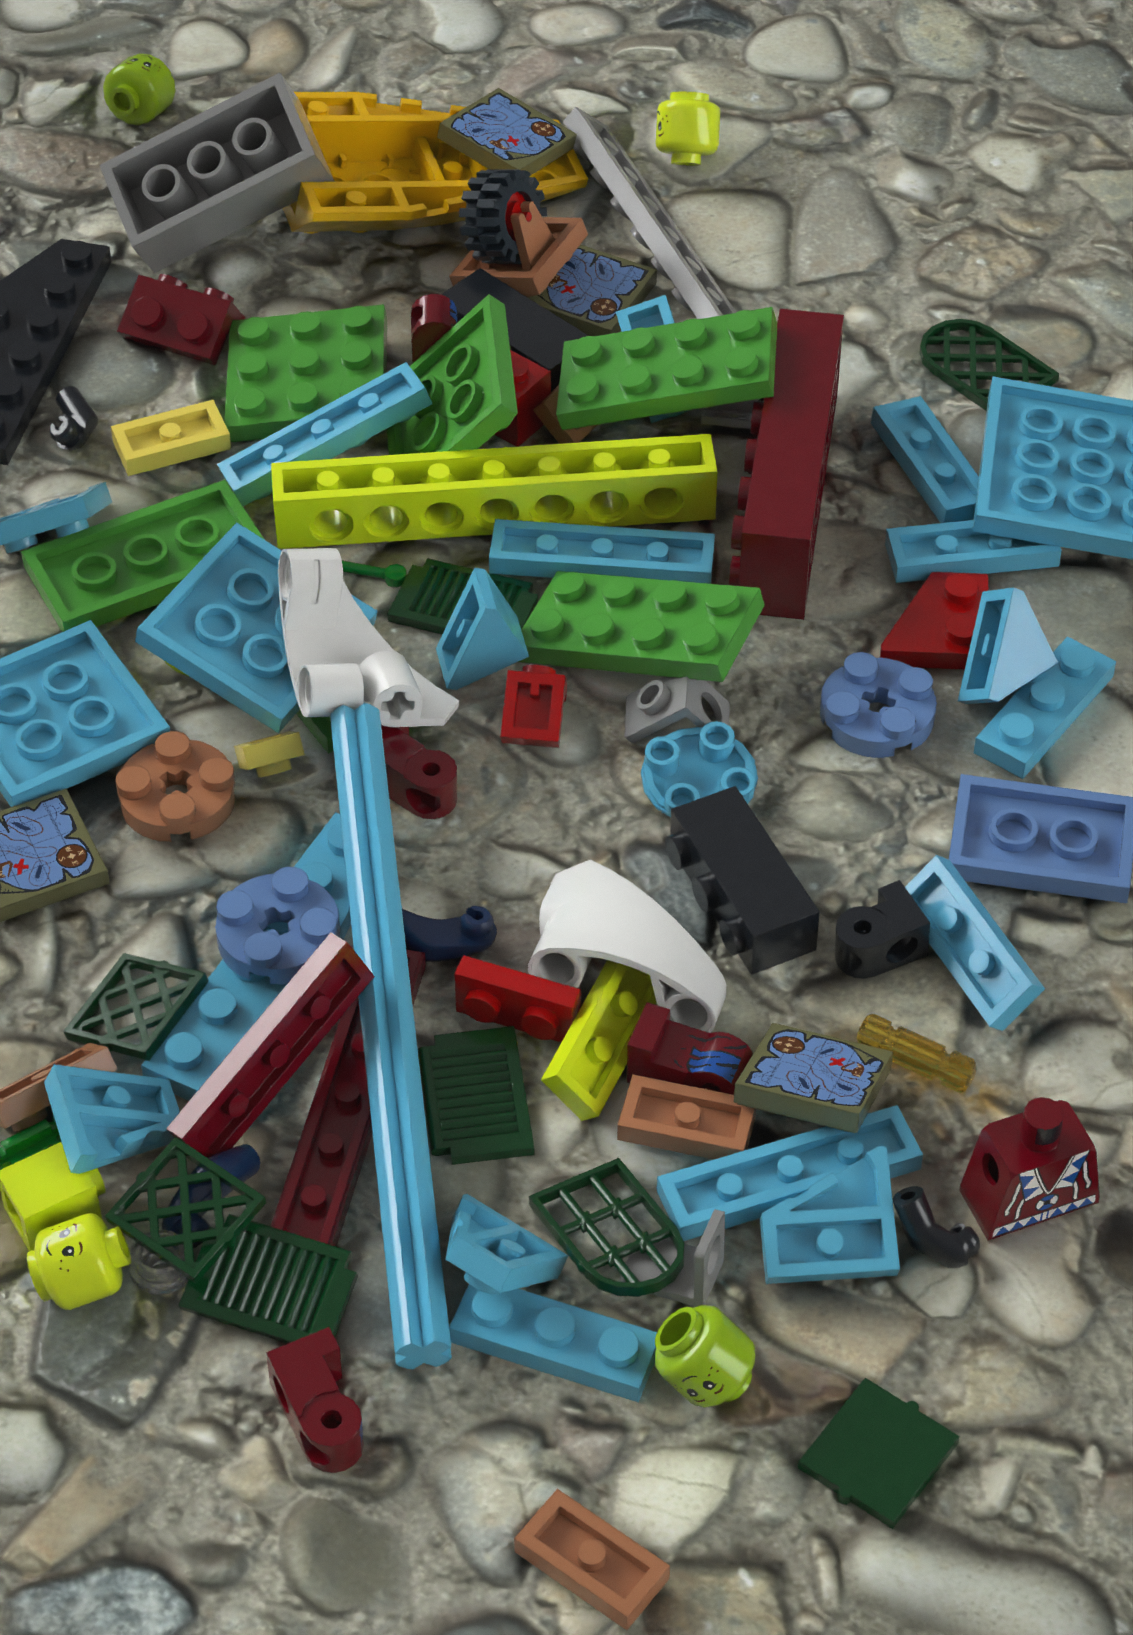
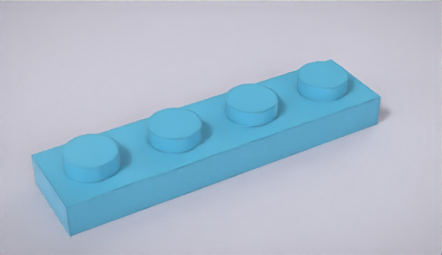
M405 362L217 465L242 506H245L254 500L265 498L273 492L271 463L332 459L350 448L363 445L369 438L399 422L411 419L417 412L432 405V401L422 382L409 364Z
M495 519L489 553V574L553 578L557 571L711 584L715 534Z
M898 1105L868 1113L857 1133L825 1126L657 1176V1193L669 1219L675 1223L683 1241H687L703 1235L715 1209L725 1212V1229L760 1219L764 1211L787 1198H795L809 1189L811 1184L832 1172L836 1174L864 1158L866 1152L877 1146H887L890 1179L921 1170L923 1153Z

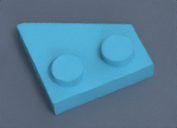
M106 482L91 486L85 492L63 499L56 498L0 518V545H4L6 553H12L37 544L36 534L55 529L59 538L89 528L87 518H90L112 503Z
M54 1064L44 1081L71 1173L81 1174L163 1147L174 1139L166 1128L179 1114L180 1110L169 1079Z
M887 1146L873 1148L866 1152L865 1157L836 1174H833V1172L811 1184L809 1189L795 1198H787L761 1214L760 1229L766 1284L898 1275L900 1264Z
M468 1194L462 1195L452 1217L445 1260L465 1271L464 1279L467 1283L485 1293L499 1295L503 1292L558 1279L568 1258L567 1254Z

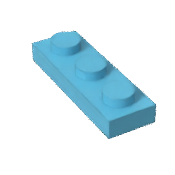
M919 396L873 407L871 425L939 522L973 520L979 476L923 398Z
M974 520L887 528L885 547L896 583L927 580L931 572L991 574L1059 567L1062 550L1060 546L973 532Z
M1067 636L1053 652L1058 663L1023 685L977 735L974 754L1024 779L1114 677L1115 660Z
M935 855L905 888L930 922L929 944L989 1027L1004 1031L1045 988L951 861Z
M469 1284L449 1326L451 1343L638 1403L655 1364V1337L657 1332L521 1289L493 1295L480 1291Z

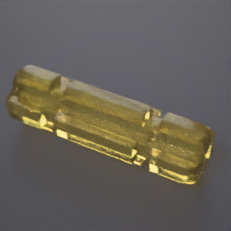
M876 1014L867 1015L862 1022L856 1037L858 1043L893 1051V1063L930 1080H934L937 1076L942 1081L941 1085L958 1093H964L971 1085L977 1070L976 1062L973 1058L955 1050L948 1054L945 1050L946 1046L902 1026L896 1030L891 1026V1021Z

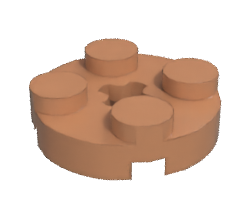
M179 731L161 734L154 744H150L132 755L116 775L117 794L124 820L134 831L152 840L171 842L170 834H184L190 832L191 840L204 837L218 829L229 818L234 809L235 775L232 763L215 747L201 741L189 740L186 734ZM173 785H185L188 789L186 793L176 790L169 795L165 794L166 788Z

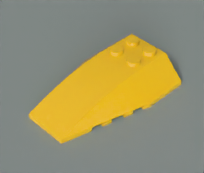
M294 92L303 106L335 182H301L298 200L282 208L292 232L314 234L323 231H352L364 233L367 231L437 226L466 220L465 217H459L460 208H466L467 203L461 199L463 191H471L467 184L469 180L477 178V172L487 170L488 168L437 138L440 123L466 107L451 105L449 113L421 109V100L401 98L399 106L377 103V94L364 92ZM552 119L557 123L561 124L559 120ZM574 149L530 176L535 177L539 182L536 190H543L545 199L541 202L585 188L588 182V177Z

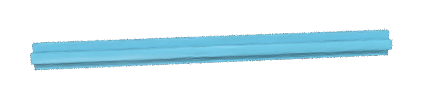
M363 703L355 710L342 705L330 714L353 947L357 955L375 976L358 997L395 1360L398 1366L412 1370L423 1363L438 1367L452 1358L380 711L368 703Z

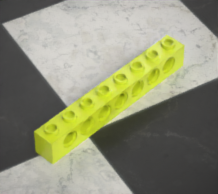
M711 434L271 463L278 549L492 535L495 519L609 527L716 519L718 471Z

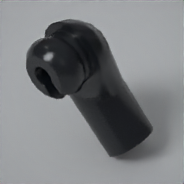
M68 386L63 388L56 396V403L64 414L58 416V418L63 423L59 427L52 423L50 435L56 441L58 447L72 451L85 445L98 424V417L78 388Z
M911 1186L900 1190L894 1195L893 1204L912 1248L947 1268L966 1266L968 1258L973 1257L979 1252L980 1240L971 1227L957 1223L948 1231L936 1223L923 1188Z

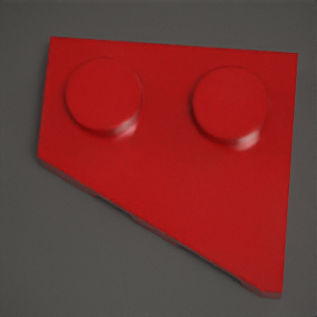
M931 572L882 642L880 658L897 660L911 667L965 669L982 592L989 591L988 574Z

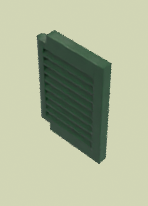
M427 558L423 567L412 565L387 614L388 622L442 635L474 569ZM489 574L517 615L522 630L538 603V594L531 593L533 583L497 574Z
M514 1026L434 1035V1045L418 1048L424 1106L431 1154L433 1156L451 1155L452 1165L535 1155Z
M229 1214L224 1227L231 1226L239 1216ZM251 1220L237 1236L235 1244L224 1251L197 1284L190 1279L188 1280L178 1306L181 1310L285 1343H291L330 1327L335 1337L358 1274L347 1269L352 1257V1251ZM216 1239L203 1242L196 1261L202 1260L216 1244Z

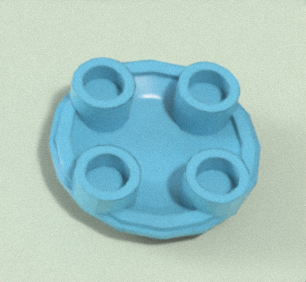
M715 721L709 722L703 727L678 729L666 736L651 739L645 748L644 762L641 769L644 793L656 809L670 818L672 808L733 786L737 787L747 804L754 796L758 781L755 760L743 743L735 739L733 729L725 723Z

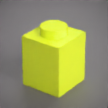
M62 1142L0 1170V1191L4 1209L28 1251L35 1250L37 1234L47 1227L86 1213L96 1214L102 1219L98 1196L106 1193V1188L98 1168L81 1174L71 1173Z

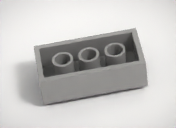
M281 73L99 165L132 248L154 273L296 202L301 182H335L303 106Z

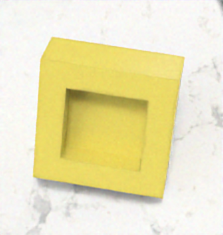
M294 731L234 746L239 768L245 770L256 768L258 778L292 769L291 758L305 755L300 734Z

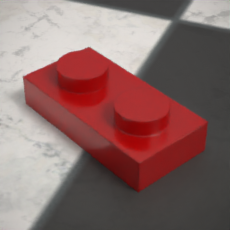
M463 955L454 973L456 1012L466 1014L482 1023L493 1022L507 1027L514 1026L515 1029L524 1031L536 1039L562 1042L581 1008V989Z

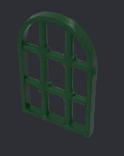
M620 1158L573 1176L529 1196V1206L575 1263L578 1271L599 1290L616 1296L640 1297L659 1292L674 1282L684 1267V1241L675 1223L667 1217ZM617 1173L635 1195L621 1200L620 1197L615 1198L601 1180ZM590 1184L608 1205V1207L591 1214L589 1211L584 1212L570 1194ZM560 1198L577 1220L560 1227L543 1204ZM642 1203L662 1229L650 1235L647 1231L643 1233L625 1210ZM611 1216L615 1220L618 1218L636 1241L617 1248L616 1245L611 1246L594 1224ZM579 1230L582 1233L587 1231L604 1255L587 1262L567 1235ZM669 1237L677 1249V1257L671 1266L653 1245ZM640 1251L641 1254L646 1252L662 1274L656 1278L640 1282L621 1258ZM605 1265H609L610 1268L614 1266L626 1282H618L603 1277L596 1269Z

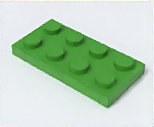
M773 307L742 310L732 314L702 319H688L678 323L648 328L641 327L630 331L594 337L586 336L576 340L564 341L556 416L561 429L567 430L774 397L777 320Z
M222 480L91 526L82 531L21 551L26 572L60 630L64 632L89 620L97 627L160 604L236 522L259 537L263 538V536L226 480Z
M557 571L522 628L529 657L518 662L675 678L687 676L689 679L723 682L765 604L760 588Z

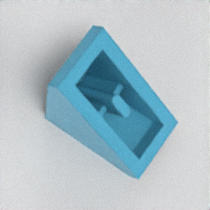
M474 568L436 647L446 689L458 690L529 657L518 617L485 569Z
M1013 587L982 592L958 702L964 704L999 702L1058 663L1023 590Z

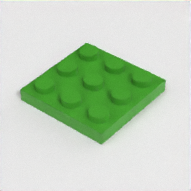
M488 294L410 365L426 388L432 405L417 412L411 419L387 428L389 455L474 450L480 448L495 433L506 429L510 425L518 411L504 303Z
M384 304L233 320L229 333L224 423L230 433V442L264 439L387 372V315Z

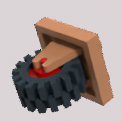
M481 170L476 173L477 178H471L467 183L471 191H463L461 198L467 203L466 208H460L459 217H465L466 224L460 226L461 235L469 236L464 244L470 252L449 275L452 285L454 286L481 268L526 297L540 295L588 236L583 219L542 217L547 216V207H540V202L545 199L543 190H536L539 182L535 177H530V172L526 170Z

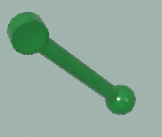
M342 560L343 572L385 579V583L390 587H401L407 576L405 567L399 564H392L386 568Z

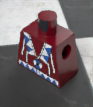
M1044 1097L1034 1098L1027 1103L1024 1112L989 1123L981 1130L962 1178L959 1191L987 1241L1099 1203L1097 1151L1069 1102L1063 1100L1054 1101Z

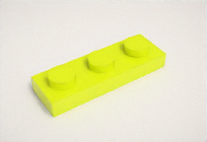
M609 960L606 961L541 1078V1081L581 1121L599 1117L627 1064V1045L646 1002L657 1005L649 974Z

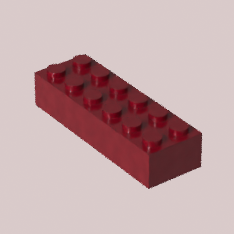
M780 308L777 322L774 397L761 398V402L754 401L750 434H754L755 438L758 439L748 438L746 444L744 472L752 475L751 477L741 476L737 510L745 512V516L734 515L731 549L741 550V556L732 555L729 585L760 588L765 604L760 615L801 620L805 618L838 397L844 315Z

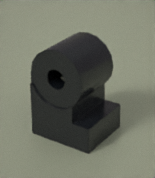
M900 880L878 889L877 905L849 908L838 918L836 923L835 961L838 968L845 974L853 978H871L928 956L930 922Z

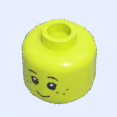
M671 92L670 100L661 102L657 109L655 141L657 149L662 153L672 155L671 164L686 166L701 165V156L711 155L717 151L719 146L720 108L716 104L709 102V94Z
M86 1213L41 1230L36 1236L35 1250L27 1252L29 1273L38 1295L44 1302L52 1299L56 1305L64 1310L75 1309L111 1296L119 1291L123 1280L122 1267L131 1264L130 1250L120 1227L108 1229L105 1222L93 1213Z

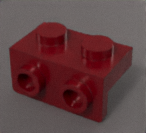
M159 274L157 280L138 275L117 332L124 339L216 366L233 320L245 319V316L233 304L234 298L223 291L206 287L203 293L187 289L188 285L185 282L166 274Z

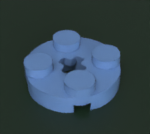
M865 652L853 653L847 656L844 666L835 670L823 685L820 702L821 721L823 724L826 722V725L832 730V739L840 747L861 756L872 758L894 756L895 748L905 747L912 743V750L926 741L934 726L937 703L932 689V676L925 669L911 667L897 660L875 658L873 655ZM878 702L889 706H883L879 712L869 710L870 703Z
M283 867L274 874H266L247 880L233 890L222 894L217 901L215 929L220 955L232 971L247 979H250L251 972L258 976H269L270 984H288L330 932L338 937L340 935L339 912L333 897L320 884L309 880L307 873L297 867ZM274 922L288 923V932L279 935L274 929L265 932L263 930Z

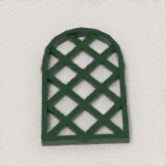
M967 319L945 320L932 326L923 335L919 354L922 364L933 375L986 411L988 398L986 397L989 395V389H977L976 379L992 380V377L1022 380V382L1028 383L1029 381H1039L1036 384L1052 386L1059 381V373L993 328L978 321ZM950 331H969V337L950 336ZM976 333L984 337H976ZM927 344H943L944 353H927ZM950 344L969 345V354L950 353ZM976 345H995V354H976ZM1002 348L1012 355H1002ZM934 361H944V368ZM950 361L970 362V371H950ZM976 362H996V372L976 371ZM1002 363H1022V372H1002ZM1028 366L1033 368L1038 373H1029ZM960 379H970V386Z

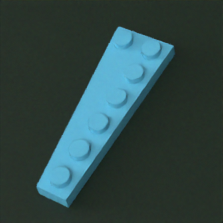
M335 812L294 867L305 871L309 880L320 884L333 897L339 912V937L344 940L351 925L341 820L340 814ZM274 922L269 924L263 931L274 929L279 935L288 932V923ZM222 959L209 976V982L149 1061L145 1060L141 1065L143 1076L169 1079L174 1094L190 1101L287 984H270L269 976H258L251 972L250 979H247L232 971Z

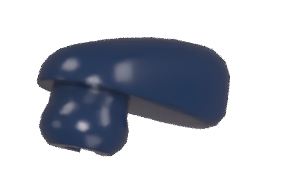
M482 906L468 907L466 914L448 919L427 918L402 908L406 949L425 952L427 962L446 961L462 958L463 955L470 956L483 952L494 943L497 935V928L492 914Z
M242 1144L208 1157V1159L242 1182L254 1176L260 1168V1157L256 1150L248 1144ZM196 1166V1168L190 1174L207 1171L199 1166ZM212 1181L189 1185L190 1203L213 1200ZM221 1182L222 1198H224L233 1189ZM180 1188L168 1207L181 1205ZM208 1211L191 1214L192 1232L209 1229L210 1224L206 1219L202 1218ZM182 1215L162 1219V1231L166 1237L183 1234ZM204 1241L193 1243V1248H196Z

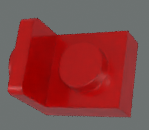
M525 665L522 667V671L508 670L500 735L501 743L559 748L563 708L567 698L565 675L556 674L555 669L543 665Z

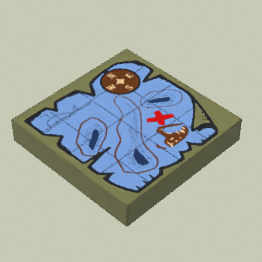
M497 88L442 121L437 138L488 169H520L530 172L531 176L572 150L577 134L502 89Z
M580 244L571 259L563 265L550 281L548 287L540 295L527 298L588 336L594 337L618 333L621 331L616 311L642 303L657 283V270Z
M67 789L0 811V922L110 884L108 870Z
M772 1023L735 1083L733 1102L738 1105L857 1133L891 1071L893 1051Z

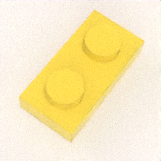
M214 399L111 426L113 443L128 476L231 449L230 433Z

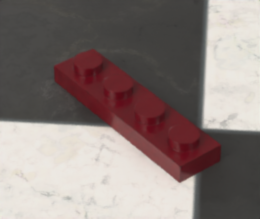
M330 932L166 1129L174 1138H179L207 1158L233 1148L375 977L347 941Z

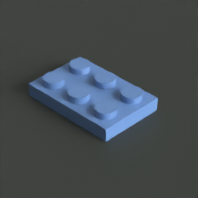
M961 774L949 860L966 882L1127 903L1133 863V797Z

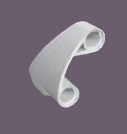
M337 548L282 550L278 564L282 630L290 677L302 715L304 717H330V714L342 705L355 710L363 703H368L379 709L380 720L383 726H444L457 710L460 700L435 686L407 663L404 656L396 652L370 623L343 581L342 559Z
M592 860L556 873L541 904L539 916L541 938L528 963V974L578 988L592 957L630 966L650 975L657 1005L670 1009L671 1021L711 1033L726 998L727 985L715 963L678 921L632 882Z

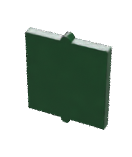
M865 1378L798 1461V1469L836 1492L841 1504L847 1505L851 1502L893 1529L959 1444L960 1436L920 1412L917 1402L909 1401L906 1403Z

